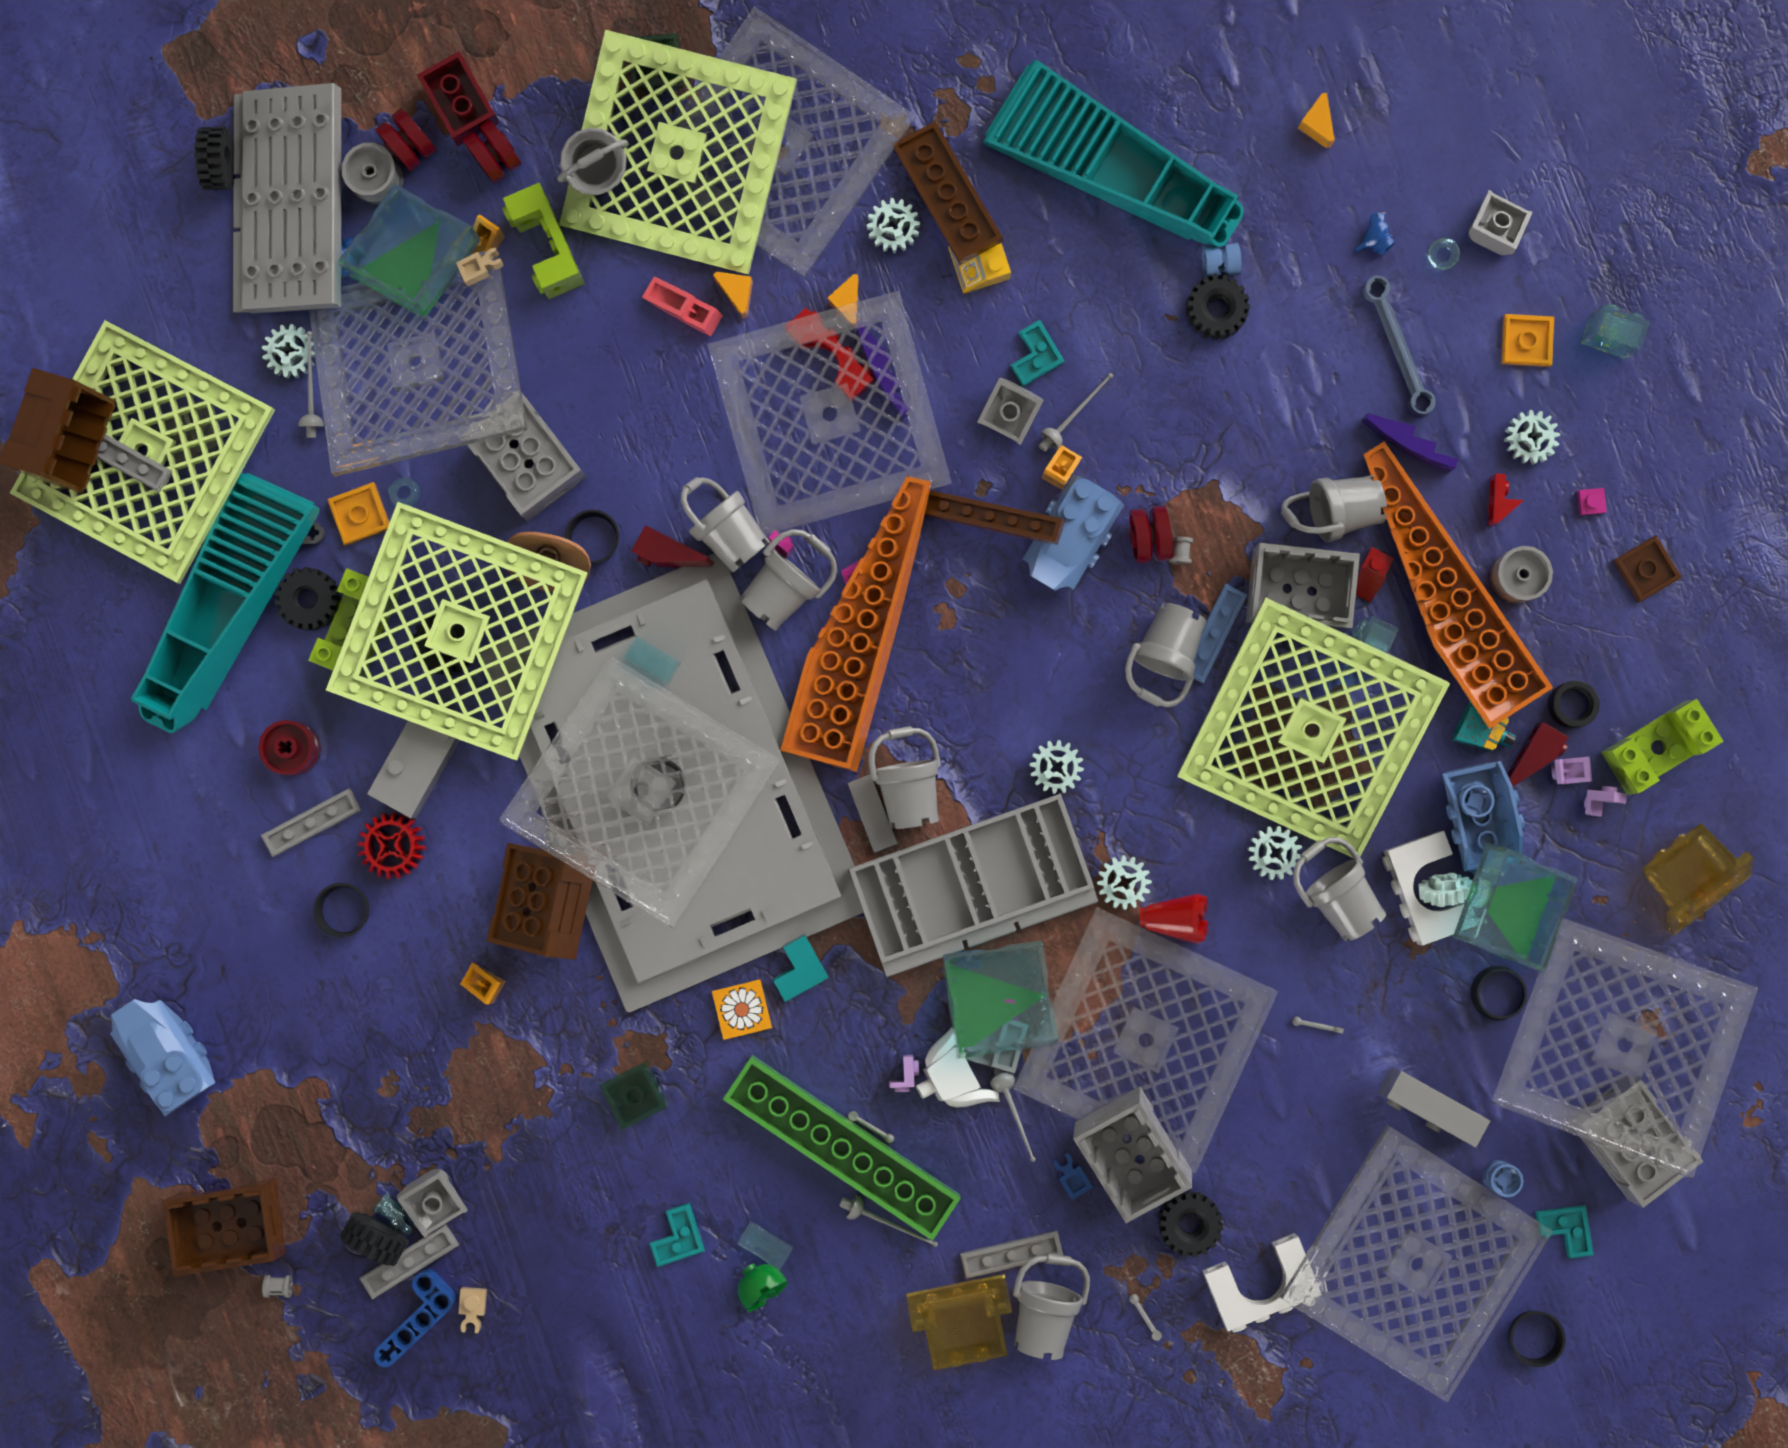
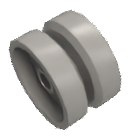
M362 143L353 147L346 154L342 163V177L345 184L365 203L383 205L392 201L401 191L404 183L402 168L392 154L379 144Z
M1520 546L1505 552L1495 560L1491 568L1490 581L1493 590L1501 599L1509 603L1520 604L1536 599L1547 591L1552 582L1553 569L1550 560L1542 551L1535 547ZM1519 572L1523 573V577H1520Z

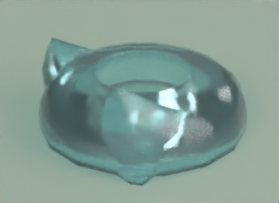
M1447 237L1435 240L1428 250L1429 262L1434 268L1439 270L1450 269L1459 262L1460 249L1454 240ZM1440 248L1449 249L1451 252L1450 259L1445 262L1438 260L1436 256L1437 251Z
M407 477L396 479L388 488L389 499L395 506L397 502L413 507L421 496L418 484L413 479ZM401 486H408L411 490L410 496L406 499H400L397 496V490Z

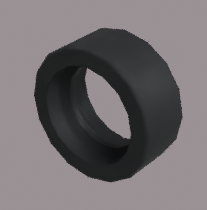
M1583 681L1563 683L1552 691L1549 698V711L1552 718L1559 725L1566 728H1579L1590 724L1596 718L1600 709V700L1597 692L1591 685ZM1578 690L1587 697L1588 710L1581 718L1570 719L1562 713L1560 699L1567 691Z

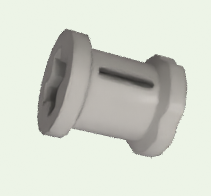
M1172 537L1173 558L1169 562L1191 564L1192 560L1189 558L1193 538Z
M286 1275V1277L264 1276L262 1286L264 1298H269L270 1295L291 1297L293 1291V1278L291 1275Z

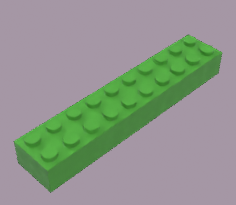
M753 1055L723 1098L724 1101L932 1241L961 1199L959 1193Z

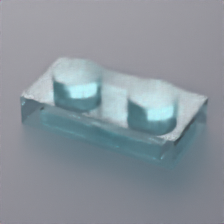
M638 636L624 657L666 683L670 682L681 663Z
M752 1221L749 1222L737 1243L779 1270L793 1249V1246Z

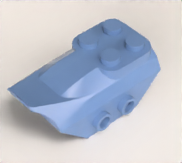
M1073 475L1058 501L1052 500L1045 511L1049 516L1062 518L1065 521L1058 545L1034 540L1023 557V560L1028 562L1030 576L1054 591L1063 587H1069L1074 590L1088 566L1093 568L1099 558L1096 552L1100 545L1105 547L1112 534L1109 533V530L1124 504L1113 494L1090 480Z
M1501 761L1472 765L1443 773L1449 805H1446L1448 818L1453 820L1454 829H1452L1451 833L1454 843L1458 844L1463 870L1472 872L1477 879L1506 873L1508 866L1514 860L1522 859V829H1525L1523 816L1518 813L1517 809L1519 804L1518 793L1516 790H1513V786ZM1472 783L1489 788L1495 799L1491 812L1483 817H1472L1462 814L1455 795L1456 790L1461 785Z
M134 999L110 1015L112 1020V1032L110 1035L126 1057L127 1067L131 1072H136L141 1080L139 1082L141 1088L145 1093L149 1094L165 1117L215 1084L209 1060L205 1056L207 1054L205 1047L200 1042H196L192 1036L193 1030L186 1021L183 1022L161 1000L155 1003H147Z

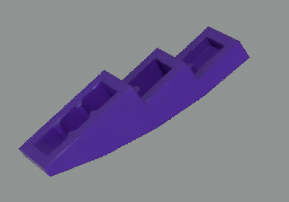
M860 322L856 325L865 358L874 374L873 376L887 400L900 417L904 419L910 414V408L896 394L901 389V383L888 369L893 364V359Z
M1370 413L1363 417L1362 423L1403 453L1428 465L1449 472L1456 468L1457 458L1434 452L1437 442L1413 436L1416 426Z

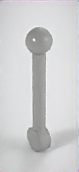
M1298 1016L1292 1019L1294 1026L1305 1025L1342 1034L1344 1031L1343 1028L1301 1020Z
M856 1111L849 1113L848 1118L850 1121L859 1122L885 1138L887 1143L894 1141L892 1134H886L863 1120Z
M1132 1294L1129 1297V1301L1136 1306L1152 1332V1338L1155 1341H1159L1162 1338L1161 1332L1153 1326L1138 1302L1139 1297L1136 1294Z

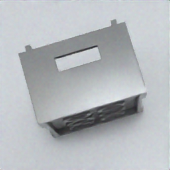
M521 391L461 435V438L474 455L484 464L506 493V497L527 522L587 478ZM512 440L519 442V446L516 449L510 448ZM529 459L534 462V466L530 469L525 467V462Z
M1259 543L1253 548L1245 622L1253 623L1266 597L1342 633L1352 629L1360 554ZM1289 584L1292 589L1291 592L1285 593L1282 589L1283 585ZM1309 587L1316 589L1314 596L1308 595L1307 589Z
M1626 1075L1567 1121L1627 1200L1644 1208L1704 1161L1692 1145L1681 1137L1655 1103L1656 1098L1643 1081ZM1630 1128L1636 1129L1634 1137H1629L1628 1135ZM1647 1148L1652 1150V1155L1649 1158H1646L1643 1154Z
M1140 1086L1075 1122L1073 1139L1125 1223L1192 1188V1169L1180 1150H1176L1153 1113V1106ZM1129 1134L1132 1139L1129 1142H1125L1122 1136ZM1142 1155L1145 1160L1139 1163L1135 1160V1157Z

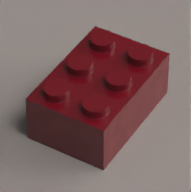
M460 51L417 74L418 79L457 147L463 144L461 139L469 133L473 132L477 136L481 134L479 126L488 119L495 126L500 123Z

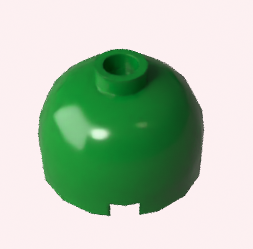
M753 1263L742 1271L744 1276L739 1281L737 1292L743 1307L748 1312H752L767 1304L765 1301L773 1296L774 1299L787 1287L788 1281L777 1267L771 1264L756 1266Z

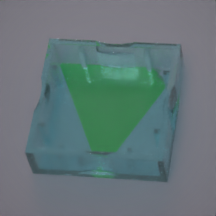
M394 184L374 211L368 225L355 237L338 263L349 277L425 319L459 272L456 262L470 256L481 240L471 225L445 211L431 207L422 198Z
M1486 843L1452 938L1521 966L1545 973L1557 939L1559 925L1567 911L1578 878L1555 868L1540 865L1532 858L1506 847Z
M1042 941L1007 945L995 950H971L943 954L942 965L957 1059L1057 1044L1059 1037L1053 1003L1048 992V972Z

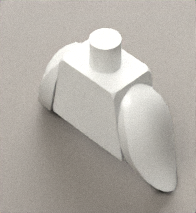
M953 1023L951 1028L930 1048L926 1055V1067L923 1069L927 1080L916 1085L919 1095L924 1099L935 1093L939 1101H945L949 1106L956 1108L973 1106L984 1102H1000L999 1092L991 1089H979L981 1087L963 1054L959 1056L958 1045H955L957 1038Z

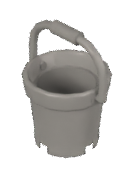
M587 128L577 131L566 141L561 151L560 166L562 173L558 175L557 180L561 183L568 181L574 189L584 194L599 195L611 191L620 183L625 173L626 155L624 148L628 147V141H618L613 134L598 128Z
M1375 475L1340 480L1319 478L1312 481L1309 492L1290 496L1283 501L1281 515L1292 528L1306 533L1318 534L1324 542L1329 543L1341 539L1343 534L1384 523L1387 514L1381 515V508L1387 507L1381 482L1379 480L1372 481ZM1309 498L1310 512L1315 527L1301 525L1292 511L1287 508L1288 505L1292 502Z
M695 477L682 487L681 504L690 520L695 524L689 530V533L697 541L702 540L727 565L732 573L770 542L744 506L745 500L739 491H735L729 496L719 484L703 477ZM701 484H707L714 488L723 497L724 501L699 521L688 505L687 495L701 486Z
M791 529L784 531L770 542L763 551V554L766 556L764 558L765 564L739 597L741 602L759 619L766 620V624L775 631L808 599H820L836 578L837 564L835 557L830 552V548L814 534H809L803 530ZM792 535L801 536L820 554L828 558L831 572L827 582L821 589L793 563L774 549L781 540Z
M1163 603L1160 604L1142 642L1133 644L1125 667L1126 680L1130 688L1137 693L1138 697L1156 707L1163 706L1167 708L1176 706L1188 694L1194 680L1195 664L1193 662L1206 625V620L1201 615L1197 621L1192 618L1194 611L1172 603H1167L1166 607ZM1133 660L1155 673L1176 680L1186 681L1180 695L1174 700L1164 701L1142 687L1139 688L1132 678Z
M908 726L888 730L887 733L879 736L872 743L869 751L871 780L880 785L890 829L923 826L922 824L925 821H929L930 824L939 821L935 777L938 774V768L941 766L939 751L934 738L920 728ZM919 734L930 743L933 753V759L900 763L878 769L875 767V753L877 747L884 740H893Z
M1328 837L1322 841L1318 840L1300 855L1301 858L1296 863L1293 872L1294 886L1307 907H1317L1344 941H1347L1348 938L1350 941L1355 940L1374 928L1372 924L1376 917L1379 922L1385 918L1386 912L1365 878V870L1362 866L1363 860L1346 840L1339 837ZM1329 843H1337L1344 846L1354 860L1347 861L1333 868L1316 880L1304 892L1299 877L1302 865L1316 856Z
M1047 1253L1044 1256H1036L1028 1260L1020 1268L1013 1291V1296L1017 1297L1020 1302L1014 1347L1018 1345L1017 1350L1043 1359L1044 1354L1052 1353L1051 1360L1063 1357L1074 1317L1080 1312L1082 1305L1086 1304L1090 1287V1277L1087 1269L1079 1261L1071 1259V1256ZM1038 1262L1061 1266L1072 1265L1082 1273L1084 1279L1082 1295L1053 1283L1042 1281L1022 1282L1025 1272Z

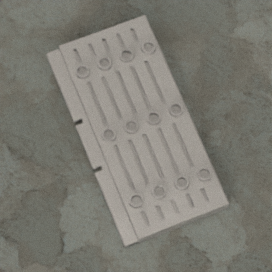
M334 83L251 90L243 91V94H235L233 175H240V178L233 179V228H240V232H233V313L249 312L255 314L341 308V88Z
M1061 794L849 868L886 977L965 950L962 943L964 940L967 941V946L971 948L1015 932V922L1019 923L1020 929H1024L1098 902L1094 885Z

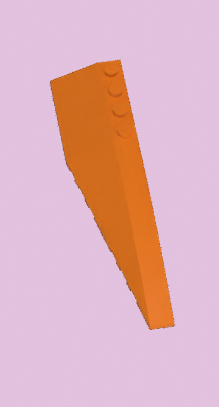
M1385 441L1363 454L1370 475H1375L1372 481L1379 480L1382 484L1387 507H1382L1384 514H1387V523L1429 638L1444 664L1490 729L1553 689V686Z
M909 476L905 478L891 503L892 507L887 516H884L878 532L867 546L868 550L864 557L860 559L843 589L839 602L833 607L825 627H822L819 632L818 639L813 648L811 647L805 660L780 751L853 772L858 771L910 580L929 496L930 481Z

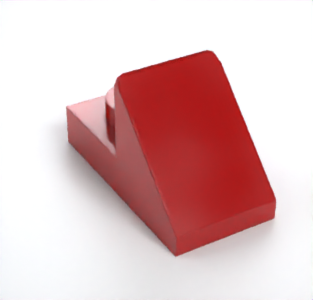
M1496 473L1490 477L1488 526H1494L1524 501L1505 499L1509 492V482L1506 481V474Z
M1373 547L1370 548L1358 571L1357 597L1369 603L1372 601L1386 580L1385 575L1394 558Z

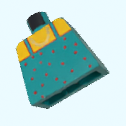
M1469 700L1450 740L1485 751H1494L1498 743L1510 749L1515 742L1516 735L1505 730L1509 722L1508 718L1489 729Z

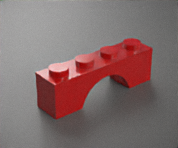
M805 308L784 327L785 332L802 350L810 347H820L828 350L835 356L839 364L835 386L853 403L874 384L873 372L865 364L861 366L855 360L857 356L850 347L846 346L844 348L838 342L840 337L832 328L827 330L821 324L823 319L815 310L810 312Z

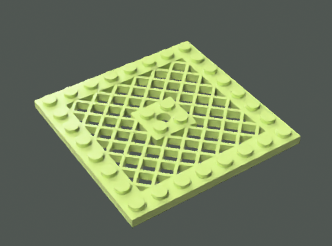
M605 30L582 130L598 128L609 132L610 127L618 141L633 132L639 143L629 149L627 147L624 148L625 155L633 166L625 171L621 179L627 192L616 198L613 191H609L608 194L612 201L601 207L596 198L597 195L584 194L569 184L559 225L749 275L797 79ZM625 62L632 63L624 68ZM640 66L655 70L645 76ZM636 68L641 79L630 85L625 74ZM664 72L678 75V77L669 82ZM660 74L665 85L654 91L649 80ZM622 78L627 88L618 93ZM687 78L702 81V83L692 88ZM683 80L689 91L677 97L672 86ZM645 83L650 94L639 100L634 89ZM711 84L725 87L726 89L716 94ZM707 86L713 97L701 103L696 92ZM669 90L674 100L663 106L657 96ZM734 90L749 93L750 95L740 100ZM630 92L636 103L624 109L619 99ZM731 92L737 103L725 109L720 98ZM692 95L698 106L686 112L681 102ZM758 96L766 98L764 106ZM755 98L760 109L748 115L743 105ZM654 99L659 109L648 116L642 105ZM716 101L722 112L710 119L705 108ZM616 103L621 112L612 117ZM678 105L683 115L672 122L666 111ZM740 107L745 119L734 125L728 114ZM639 108L644 119L633 125L628 114ZM701 111L707 121L695 128L690 117ZM663 114L668 124L659 122L656 130L651 120ZM761 115L757 130L752 120ZM624 117L629 128L619 134L613 123ZM725 117L730 128L719 134L713 123ZM686 120L692 130L677 127V125ZM648 123L653 134L642 140L637 129ZM749 123L754 134L743 140L737 129ZM708 126L711 127L716 136L707 141L708 135L700 132ZM734 132L740 143L728 149L723 138ZM755 139V143H754V147H753V151H752V155H751V153H750V151L748 150L746 144L750 143L751 141H753V140ZM654 140L652 152L650 154L649 150L646 147V144ZM719 141L725 152L713 159L708 147ZM675 146H681L684 150V155L679 160H674L671 156V151ZM642 147L647 158L636 164L631 153ZM743 148L748 158L737 165L731 154ZM705 152L710 161L700 167L703 153ZM728 157L733 168L722 174L716 163ZM648 164L647 171L656 174L645 180L640 169ZM749 164L745 179L740 169ZM713 166L718 177L707 183L701 172ZM636 172L641 183L630 188L625 178ZM737 172L742 183L731 189L725 178ZM664 176L679 180L669 186ZM699 176L703 186L692 192L687 182L696 184ZM660 178L665 189L654 195L648 184ZM722 181L727 192L716 198L710 187ZM683 184L689 195L678 201L672 190ZM645 187L650 198L639 204L634 193ZM743 188L739 203L734 193ZM707 190L713 201L701 207L696 196ZM668 193L674 204L663 210L657 199ZM630 196L636 207L625 213L619 202ZM730 196L736 207L725 213L719 202ZM692 199L698 210L686 216L681 205ZM592 201L594 202L597 209L590 208ZM654 202L659 213L648 219L643 208ZM615 205L621 215L609 213L606 210ZM716 205L721 216L710 223L705 211ZM677 208L683 219L672 225L666 214ZM639 211L644 221L629 217ZM737 213L733 228L728 217ZM701 214L706 226L695 231L690 220ZM662 217L668 228L652 223ZM725 221L730 232L719 238L713 227ZM686 223L692 234L675 229ZM710 230L715 240L699 235ZM731 237L730 244L723 242L724 240Z
M104 320L73 380L102 394V388L112 385L114 395L109 397L116 400L119 411L112 413L111 419L107 423V433L105 434L114 439L122 435L119 442L135 451H138L139 447L146 445L148 448L146 457L162 466L165 465L168 459L170 466L166 468L172 471L174 483L163 486L161 492L154 489L148 491L145 484L134 478L127 480L125 473L115 467L106 469L104 461L97 458L96 461L100 471L90 474L87 485L88 493L78 496L77 492L69 490L71 495L69 497L60 492V490L66 488L53 484L48 486L46 482L20 473L10 494L181 584L275 409ZM130 362L142 368L132 371ZM124 364L126 373L116 376L114 366ZM107 373H109L110 379L104 380ZM151 373L163 379L153 382ZM145 374L147 384L137 387L135 377ZM128 380L131 390L121 393L118 383ZM172 384L184 390L174 393ZM166 385L168 395L158 398L155 388ZM149 391L152 401L141 403L139 394ZM193 395L205 401L195 404ZM133 396L135 406L125 409L123 399ZM186 396L189 406L179 409L176 399ZM170 402L172 412L162 415L160 405ZM214 406L226 412L216 415ZM154 407L156 417L146 420L143 410ZM207 407L210 417L199 420L197 410ZM138 413L139 421L133 418L128 421L127 415ZM191 413L193 423L183 426L181 415ZM121 418L123 428L113 431L111 421ZM175 418L177 428L167 431L164 421ZM229 418L231 428L220 431L218 421ZM158 423L160 432L148 426ZM212 423L215 434L204 437L202 426ZM196 429L198 439L188 442L185 432ZM179 434L182 444L175 446L177 442L169 437ZM229 436L226 444L224 445L223 437ZM217 440L219 450L209 453L206 443ZM200 445L203 455L192 459L190 448ZM184 450L186 461L176 464L173 454ZM217 458L214 466H212L211 459ZM205 461L207 472L197 475L194 465ZM188 467L191 477L180 480L178 470ZM118 472L120 482L110 485L108 475ZM101 477L104 488L94 491L91 480ZM206 479L202 488H200L199 481ZM139 483L141 493L131 496L129 486ZM193 483L195 494L185 497L182 486ZM122 488L125 499L115 502L112 491ZM176 489L179 499L169 502L166 492ZM106 494L109 504L99 507L96 497ZM160 494L162 505L152 508L150 497ZM90 499L92 508L80 502ZM143 499L146 510L136 513L133 502ZM194 501L189 510L187 503ZM127 505L129 515L119 518L117 508ZM181 505L183 516L173 519L170 508ZM110 510L113 520L101 513ZM164 511L167 521L157 524L154 513ZM148 516L150 526L140 529L138 519ZM131 521L134 531L122 524ZM182 523L177 532L175 525ZM169 527L171 538L161 541L159 530ZM152 532L155 542L142 535Z
M397 502L326 691L518 761L588 572ZM414 535L420 537V539L411 542ZM429 541L445 547L433 552ZM424 542L429 554L417 559L412 547ZM452 549L469 556L457 561ZM409 551L413 561L403 565L406 554ZM448 551L453 563L441 568L436 556ZM432 558L437 570L424 575L420 563ZM476 558L493 565L480 569ZM472 560L477 572L464 577L459 565ZM416 566L420 578L408 583L403 571ZM456 567L461 579L448 584L443 572ZM499 567L512 571L516 574L504 579V576ZM496 569L500 581L488 586L483 574ZM400 574L404 585L393 589ZM440 575L444 586L431 591L427 579ZM479 576L484 588L472 593L467 581ZM523 576L539 581V583L528 587ZM520 578L524 590L512 595L507 582ZM423 582L428 594L415 599L410 587ZM463 583L468 595L455 600L451 588ZM503 585L508 597L495 602L490 590ZM547 585L555 587L552 596ZM543 586L548 598L535 603L530 592ZM406 589L411 601L399 606L394 594ZM447 591L451 602L442 599L440 606H438L434 596ZM487 592L492 604L479 609L474 597ZM527 593L532 605L519 611L514 599ZM391 598L395 608L384 613ZM430 598L435 610L423 615L418 603ZM471 600L475 611L458 604ZM511 601L516 613L503 618L498 606ZM549 603L542 619L538 607ZM414 605L419 617L406 622L402 610ZM494 608L499 620L488 625L491 617L482 613ZM534 610L539 622L527 627L521 615ZM398 613L402 625L390 630L385 618ZM436 615L430 630L425 619ZM518 617L523 629L510 634L505 622ZM382 621V624L386 632L376 636L377 630ZM422 622L426 634L414 639L409 626ZM457 624L462 625L465 629L464 635L459 639L453 638L451 635V628ZM501 624L507 636L494 642L489 629ZM540 626L535 642H533L529 631ZM405 629L410 641L398 646L393 634ZM486 633L490 644L479 648ZM525 633L530 645L517 650L512 638ZM388 636L393 648L381 653L376 641ZM427 638L425 646L434 650L421 655L416 643ZM509 640L514 653L502 658L496 646ZM373 645L377 656L366 660ZM412 645L417 657L405 662L400 650ZM493 648L498 660L485 665L480 653ZM531 650L527 663L524 665L520 654ZM396 652L401 664L388 669L384 657ZM440 652L457 659L445 664ZM436 654L441 666L429 671L424 659ZM477 656L481 667L469 672L464 661L473 664ZM517 657L521 669L509 674L504 662ZM380 660L385 672L372 677L367 665ZM420 661L425 673L412 678L407 666ZM460 662L465 675L453 680L448 667ZM500 664L505 676L492 681L487 669ZM363 669L368 679L360 676ZM404 669L408 681L396 686L391 674ZM444 670L449 682L436 687L431 675ZM484 671L489 683L476 689L471 676ZM522 673L516 689L511 678ZM387 676L392 688L375 681ZM427 677L432 690L420 695L415 682ZM468 679L473 691L460 696L455 684ZM507 680L513 692L500 698L495 685ZM411 685L415 696L402 692L399 689ZM451 686L456 698L443 703L438 691ZM491 687L496 700L484 705L479 692ZM435 694L439 705L423 698ZM475 695L480 707L467 712L462 700ZM513 697L507 713L502 701ZM458 702L463 714L446 707ZM499 704L504 716L491 721L486 709ZM482 711L487 723L470 716ZM505 720L502 728L494 726V724Z
M1265 597L1177 777L1315 841H1322L1328 837H1339L1346 840L1356 850L1358 855L1361 856L1450 683ZM1277 632L1283 634V636L1275 638ZM1292 639L1307 646L1295 650ZM1288 640L1292 651L1278 656L1274 644ZM1271 646L1275 657L1264 660ZM1311 650L1315 662L1301 666L1297 655ZM1315 650L1320 651L1328 655L1329 657L1318 660ZM1294 656L1297 668L1284 672L1280 661ZM1337 660L1352 667L1341 671ZM1334 661L1337 672L1324 677L1320 665ZM1277 662L1280 674L1267 678L1263 666ZM1317 667L1320 678L1306 682L1303 671ZM1260 668L1263 680L1252 683ZM1357 671L1360 683L1347 687L1343 676ZM1361 671L1376 678L1364 681ZM1300 673L1303 684L1290 688L1286 677ZM1340 677L1343 689L1329 693L1326 682ZM1283 679L1286 690L1273 694L1269 683ZM1380 682L1383 694L1370 698L1366 687ZM1384 682L1397 687V689L1387 692ZM1322 683L1326 695L1313 699L1309 688ZM1266 685L1269 696L1256 700L1252 689ZM1363 688L1366 699L1352 703L1349 692ZM1305 689L1309 700L1300 696L1295 704L1292 693ZM1249 691L1252 702L1241 705ZM1406 692L1413 694L1411 701H1409ZM1403 693L1406 704L1392 708L1389 697ZM1345 694L1349 705L1335 710L1332 698ZM1288 695L1292 706L1278 710L1275 699ZM1386 699L1389 710L1375 714L1372 703ZM1328 700L1332 710L1317 703ZM1271 701L1275 712L1262 716L1258 705ZM1368 705L1372 716L1358 720L1355 709ZM1254 707L1258 718L1245 722L1241 711ZM1351 710L1355 721L1344 725L1346 717L1340 714ZM1406 710L1398 724L1395 714ZM1238 713L1241 724L1230 727ZM1291 713L1284 727L1281 716ZM1391 715L1395 726L1381 731L1378 719ZM1277 717L1281 728L1267 732L1264 721ZM1374 721L1378 732L1364 736L1360 725ZM1260 723L1264 734L1250 738L1247 727ZM1312 723L1318 725L1319 732L1316 735L1309 736L1305 733L1307 725ZM1357 727L1361 738L1347 742L1343 731ZM1243 729L1247 740L1234 744L1230 733ZM1340 733L1343 744L1333 747ZM1394 733L1388 746H1386L1383 736ZM1227 735L1230 746L1219 749ZM1280 735L1278 742L1284 746L1273 749L1270 738ZM1380 737L1383 748L1370 753L1366 742ZM1266 739L1270 750L1256 754L1253 744ZM1363 743L1366 754L1352 758L1349 748ZM1249 745L1253 756L1239 760L1236 749ZM1293 749L1307 756L1296 759ZM1346 749L1349 760L1335 764L1332 753ZM1289 750L1292 761L1279 765L1275 754ZM1232 751L1236 762L1223 766L1219 755ZM1329 755L1332 766L1319 770L1315 760L1324 763ZM1382 755L1375 769L1372 758ZM1272 756L1275 767L1262 771L1259 760ZM1215 757H1216L1218 766L1212 764V762H1213V760H1214ZM1369 760L1372 770L1358 775L1355 764ZM1255 761L1258 773L1245 776L1242 766ZM1312 761L1315 771L1301 775L1298 765ZM1351 765L1355 776L1341 780L1338 769ZM1295 766L1298 777L1285 781L1282 770ZM1238 767L1241 777L1228 770ZM1334 771L1338 782L1324 786L1321 775ZM1278 772L1281 783L1268 787L1264 776ZM1317 777L1321 788L1308 792L1304 781ZM1371 777L1364 790L1360 780ZM1261 778L1264 788L1250 781ZM1357 782L1360 793L1347 797L1344 786ZM1301 783L1304 793L1290 797L1287 787ZM1340 787L1344 798L1330 802L1327 791ZM1283 788L1287 798L1273 791ZM1323 793L1327 804L1313 808L1310 797ZM1306 799L1309 808L1304 807L1296 802ZM1360 799L1354 812H1352L1349 802ZM1346 803L1349 814L1336 818L1332 808ZM1329 809L1332 819L1319 812ZM1348 821L1347 825L1341 824L1343 822ZM1329 843L1326 845L1352 857L1349 851L1340 844Z

